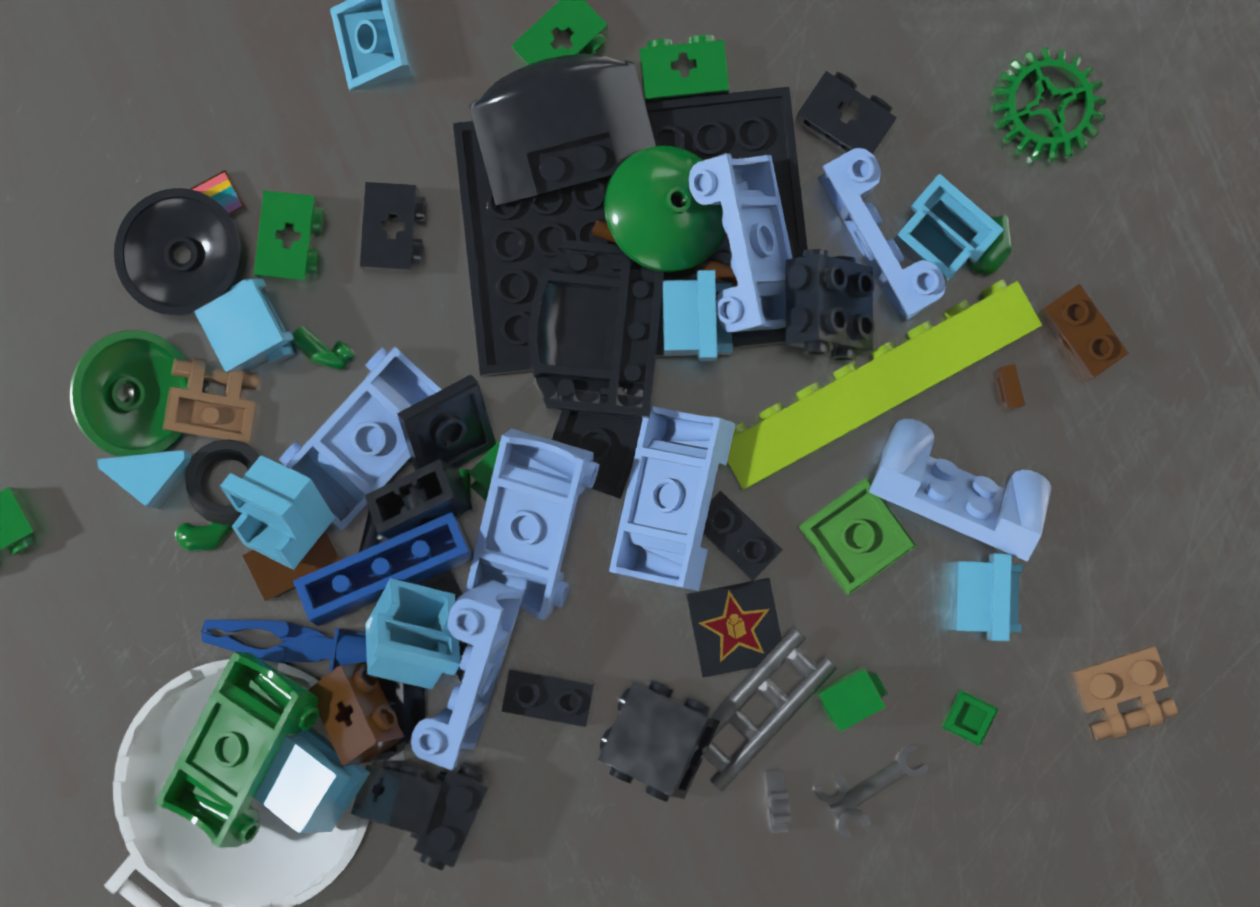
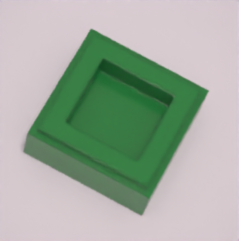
M959 689L941 728L981 747L999 708Z

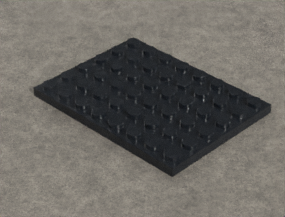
M790 87L645 102L656 146L681 148L695 154L703 161L725 154H731L732 159L771 155L792 258L803 257V251L808 250ZM474 122L453 123L480 376L532 371L529 352V323L532 303L545 267L548 268L554 258L561 252V250H558V246L563 240L617 245V243L592 235L596 220L606 221L604 208L605 193L612 175L495 205ZM671 195L672 204L675 207L681 208L682 202L680 198ZM726 233L720 246L709 258L731 266L732 252L728 234ZM690 269L681 272H664L663 281L697 280V272ZM715 278V284L727 283ZM663 290L656 357L664 356ZM786 327L732 332L733 349L786 343Z

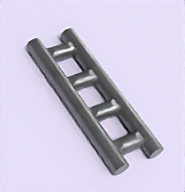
M795 627L711 716L720 721L712 740L728 723L747 739L731 758L711 740L704 758L718 770L710 781L722 792L838 668L827 656L818 665L809 659L798 648L807 638ZM785 661H788L805 677L789 696L769 680ZM757 692L776 708L760 727L741 711L744 705Z

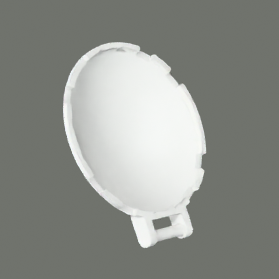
M230 659L214 661L191 669L158 690L135 716L119 748L113 781V803L115 816L130 855L105 883L104 887L112 894L117 891L135 907H163L128 878L135 869L181 907H292L297 904L299 905L322 891L344 870L357 851L367 829L369 820L351 814L355 798L349 808L344 811L332 832L298 833L256 798H253L250 805L259 811L258 822L260 827L257 835L248 844H242L239 847L218 848L197 825L155 803ZM263 660L306 690L319 682L314 677L297 668L279 662ZM318 716L312 728L330 741ZM366 762V763H361V764H359V765H361L363 768H365V767H366V764L372 766V763H371V762Z

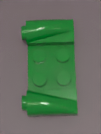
M233 652L155 803L197 825L218 848L239 847L242 844H248L257 835L260 827L258 822L259 811L250 804L287 734H298L301 731H307L317 721L319 716V709L317 708L318 697L254 654Z

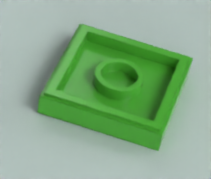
M868 477L798 526L847 596L917 546L884 499L869 493L872 483Z

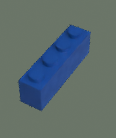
M451 512L296 579L293 583L308 620L316 626H321L378 601L390 578L418 584L473 560V553L459 520Z

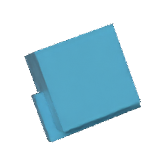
M939 173L911 205L910 208L915 212V215L896 235L894 241L900 251L914 263L926 260L936 265L942 272L946 283L968 258L975 263L1004 229Z
M715 270L698 271L697 280L663 281L664 356L699 355V361H716L717 355H732V332L724 330L716 316V298L718 294L725 289L732 288L731 283L715 284Z
M244 279L232 286L231 291L194 311L225 372L250 370L266 360L270 363L282 362L298 354L294 345L290 342L294 340L291 332H286L264 289L266 284L263 279Z
M262 455L243 478L230 473L220 485L235 510L242 513L232 525L242 543L293 570L335 519L310 478Z
M989 554V562H951L949 630L987 632V640L1009 641L1010 632H1021L1022 624H1018L1020 573H1023V564H1011L1012 554Z
M390 578L365 624L367 674L432 690L442 673L455 675L461 663L459 640L451 635L448 627V617L452 606L455 604V594Z
M311 727L307 731L286 736L254 798L298 833L332 832L344 811L351 805L370 772L359 764L343 767L332 743Z

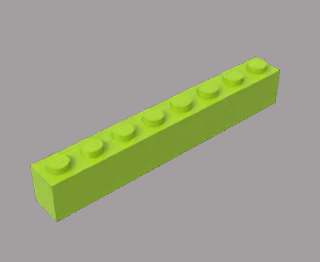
M1001 280L981 291L985 299L969 306L967 300L953 306L944 312L947 320L933 327L928 320L908 331L907 334L910 340L898 347H895L893 341H890L870 352L873 360L867 364L858 367L856 362L853 361L835 371L833 375L836 381L821 388L817 381L796 393L799 399L796 403L785 409L781 402L759 413L762 421L748 429L744 422L735 426L727 466L741 491L1041 327L1042 324L1019 282L1016 281L1007 286L1005 281Z

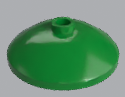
M654 146L640 150L628 157L615 170L606 189L604 201L605 217L612 237L628 257L638 264L655 271L671 273L696 267L717 250L726 234L722 223V205H701L692 196L689 186L690 171L693 165L703 160L687 150L673 146ZM671 195L680 198L682 202L681 208L675 207L672 204Z
M124 330L111 333L91 345L78 361L70 385L72 413L84 436L100 450L118 457L159 453L173 444L182 433L163 430L169 388L187 389V378L172 375L174 359L185 360L180 351L161 336L140 330ZM121 386H125L128 390V396L124 401L118 398V390Z

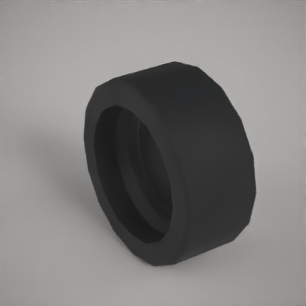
M231 439L213 441L201 447L191 458L185 472L186 491L194 510L207 521L220 525L234 524L242 513L236 511L233 505L221 506L214 504L206 498L201 487L203 473L209 465L218 460L226 459L239 461L249 470L259 458L258 453L245 443Z

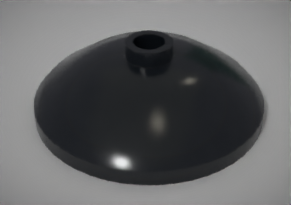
M185 188L161 190L139 201L123 219L114 244L116 271L126 291L144 307L169 316L195 314L194 311L226 294L237 277L242 255L241 240L237 226L225 208L208 195ZM184 249H189L191 252L189 261L180 263L178 260L179 253Z

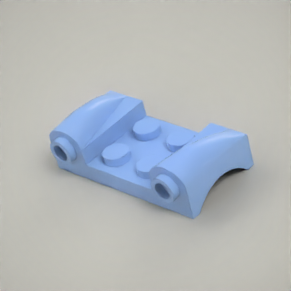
M856 148L824 165L825 173L819 176L818 180L867 265L873 267V275L901 324L932 307L944 295L945 280L942 272L936 265L926 260L918 261L902 270L900 263L904 261L900 249L892 238L886 241L879 230V225L883 222L871 201L863 202L869 197L881 177L880 167L876 158L866 149Z
M725 154L693 165L689 175V186L692 196L701 205H722V223L724 230L728 234L732 252L731 267L738 281V286L721 291L716 298V316L719 324L727 332L769 330L786 327L785 260L793 258L771 155L732 159L731 154Z
M395 346L389 352L381 347L366 363L365 366L370 372L350 396L302 446L295 441L278 459L285 467L313 481L335 517L332 522L342 531L367 505L364 495L383 487L410 458L397 413L441 390Z
M651 405L650 418H643L609 572L699 591L708 549L700 547L718 464L727 465L736 423L722 418L683 413Z
M914 419L899 420L894 425L882 450V459L869 493L1028 562L1042 535L1052 489L1050 482L1037 472L1020 470L1011 476L1004 489L987 477L972 475L959 469L948 460L931 457L930 453L935 437L932 430L924 423Z
M513 428L502 435L465 592L492 580L524 591L520 608L529 612L537 619L544 621L554 612L556 606L560 608L564 606L569 592V583L563 582L564 572H560L578 496L583 493L585 487H593L598 474L599 464L593 462V452Z
M492 580L465 592L452 606L448 617L449 631L456 639L471 644L467 646L460 663V669L464 670L465 673L461 686L457 684L454 687L448 705L435 717L423 719L415 726L411 745L413 752L419 758L453 770L460 749L474 750L476 748L522 603L524 591Z

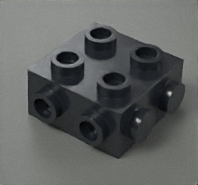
M823 249L804 250L803 257L785 260L786 345L803 348V354L805 355L830 354V359L834 361L856 360V353L873 351V334L875 330L873 321V267L856 263V258L852 256L830 257L829 251Z
M652 679L648 686L633 682L632 687L626 689L619 700L618 711L620 713L614 726L609 727L601 739L600 750L602 752L598 760L611 766L608 774L631 784L633 778L647 784L644 792L665 802H668L670 796L685 799L720 721L709 716L708 713L711 708L701 702L687 697L684 704L672 698L674 690Z
M463 762L460 767L455 765L453 770H448L447 773L440 771L437 774L434 784L440 785L441 788L426 835L422 836L411 833L410 836L418 840L414 851L422 854L419 859L422 863L442 871L446 865L452 868L455 866L492 784V781L485 779L487 771L468 762Z

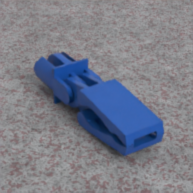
M215 619L205 620L201 629L206 630V632L201 631L202 642L235 652L252 653L260 659L277 663H314L326 659L331 660L329 671H333L340 665L367 661L366 632L336 628L333 638L329 637L325 632L290 621ZM220 629L229 633L245 629H262L270 631L284 642L271 648H261L247 644L233 635L220 636L208 630Z

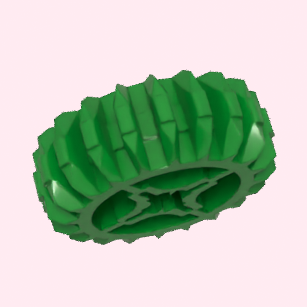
M1044 47L1040 51L1039 61L1032 51H1027L1024 54L1025 66L1016 59L1012 60L1009 66L1014 75L1002 72L998 79L1006 87H995L992 92L995 98L1004 101L991 106L992 113L1004 114L1005 116L995 122V129L1001 130L1009 127L1010 132L1003 138V142L1005 144L1011 143L1016 137L1021 142L1015 151L1018 155H1021L1028 146L1033 148L1031 153L1032 161H1038L1042 155V150H1046L1048 162L1053 163L1057 160L1058 149H1060L1065 159H1070L1074 155L1072 144L1077 149L1083 151L1088 147L1087 140L1083 135L1095 138L1099 134V130L1090 122L1102 123L1105 120V114L1093 109L1102 107L1107 103L1106 97L1093 96L1094 92L1103 87L1102 81L1096 80L1089 83L1087 78L1095 71L1094 68L1089 66L1083 72L1076 68L1082 60V57L1076 55L1070 64L1065 62V49H1059L1055 60L1051 59L1049 48ZM1043 73L1061 76L1070 82L1073 87L1066 89L1056 88L1050 82L1049 77H1044ZM1030 77L1033 84L1031 87L1033 101L1024 108L1016 110L1015 98L1017 89L1022 81ZM1041 95L1045 96L1048 102L1062 100L1052 111L1055 114H1052L1049 108L1035 110L1045 99ZM1080 100L1081 116L1079 123L1072 132L1067 134L1064 126L1067 122L1064 110L1073 102ZM1022 122H1041L1049 133H1053L1054 137L1037 135L1030 131Z

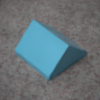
M346 0L330 8L349 90L413 76L395 0Z
M179 450L97 459L98 468L144 506L160 509L184 480L187 466L194 453Z

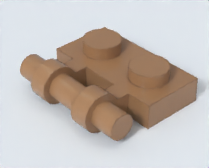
M192 357L191 361L175 358L172 366V375L185 377L188 383L187 389L169 388L163 430L218 440L231 439L249 444L256 402L239 398L241 387L257 389L259 374L243 370L225 372L223 367L206 364V360ZM203 382L225 384L224 396L203 393Z
M1150 646L1073 671L1085 712L1090 713L1103 709L1106 718L1105 721L1091 725L1096 741L1113 737L1114 740L1126 737L1127 731L1145 725L1153 728L1164 724V719L1178 715L1173 699L1157 703L1153 693L1154 691L1169 687L1156 646ZM1139 697L1142 709L1124 715L1119 713L1117 703Z

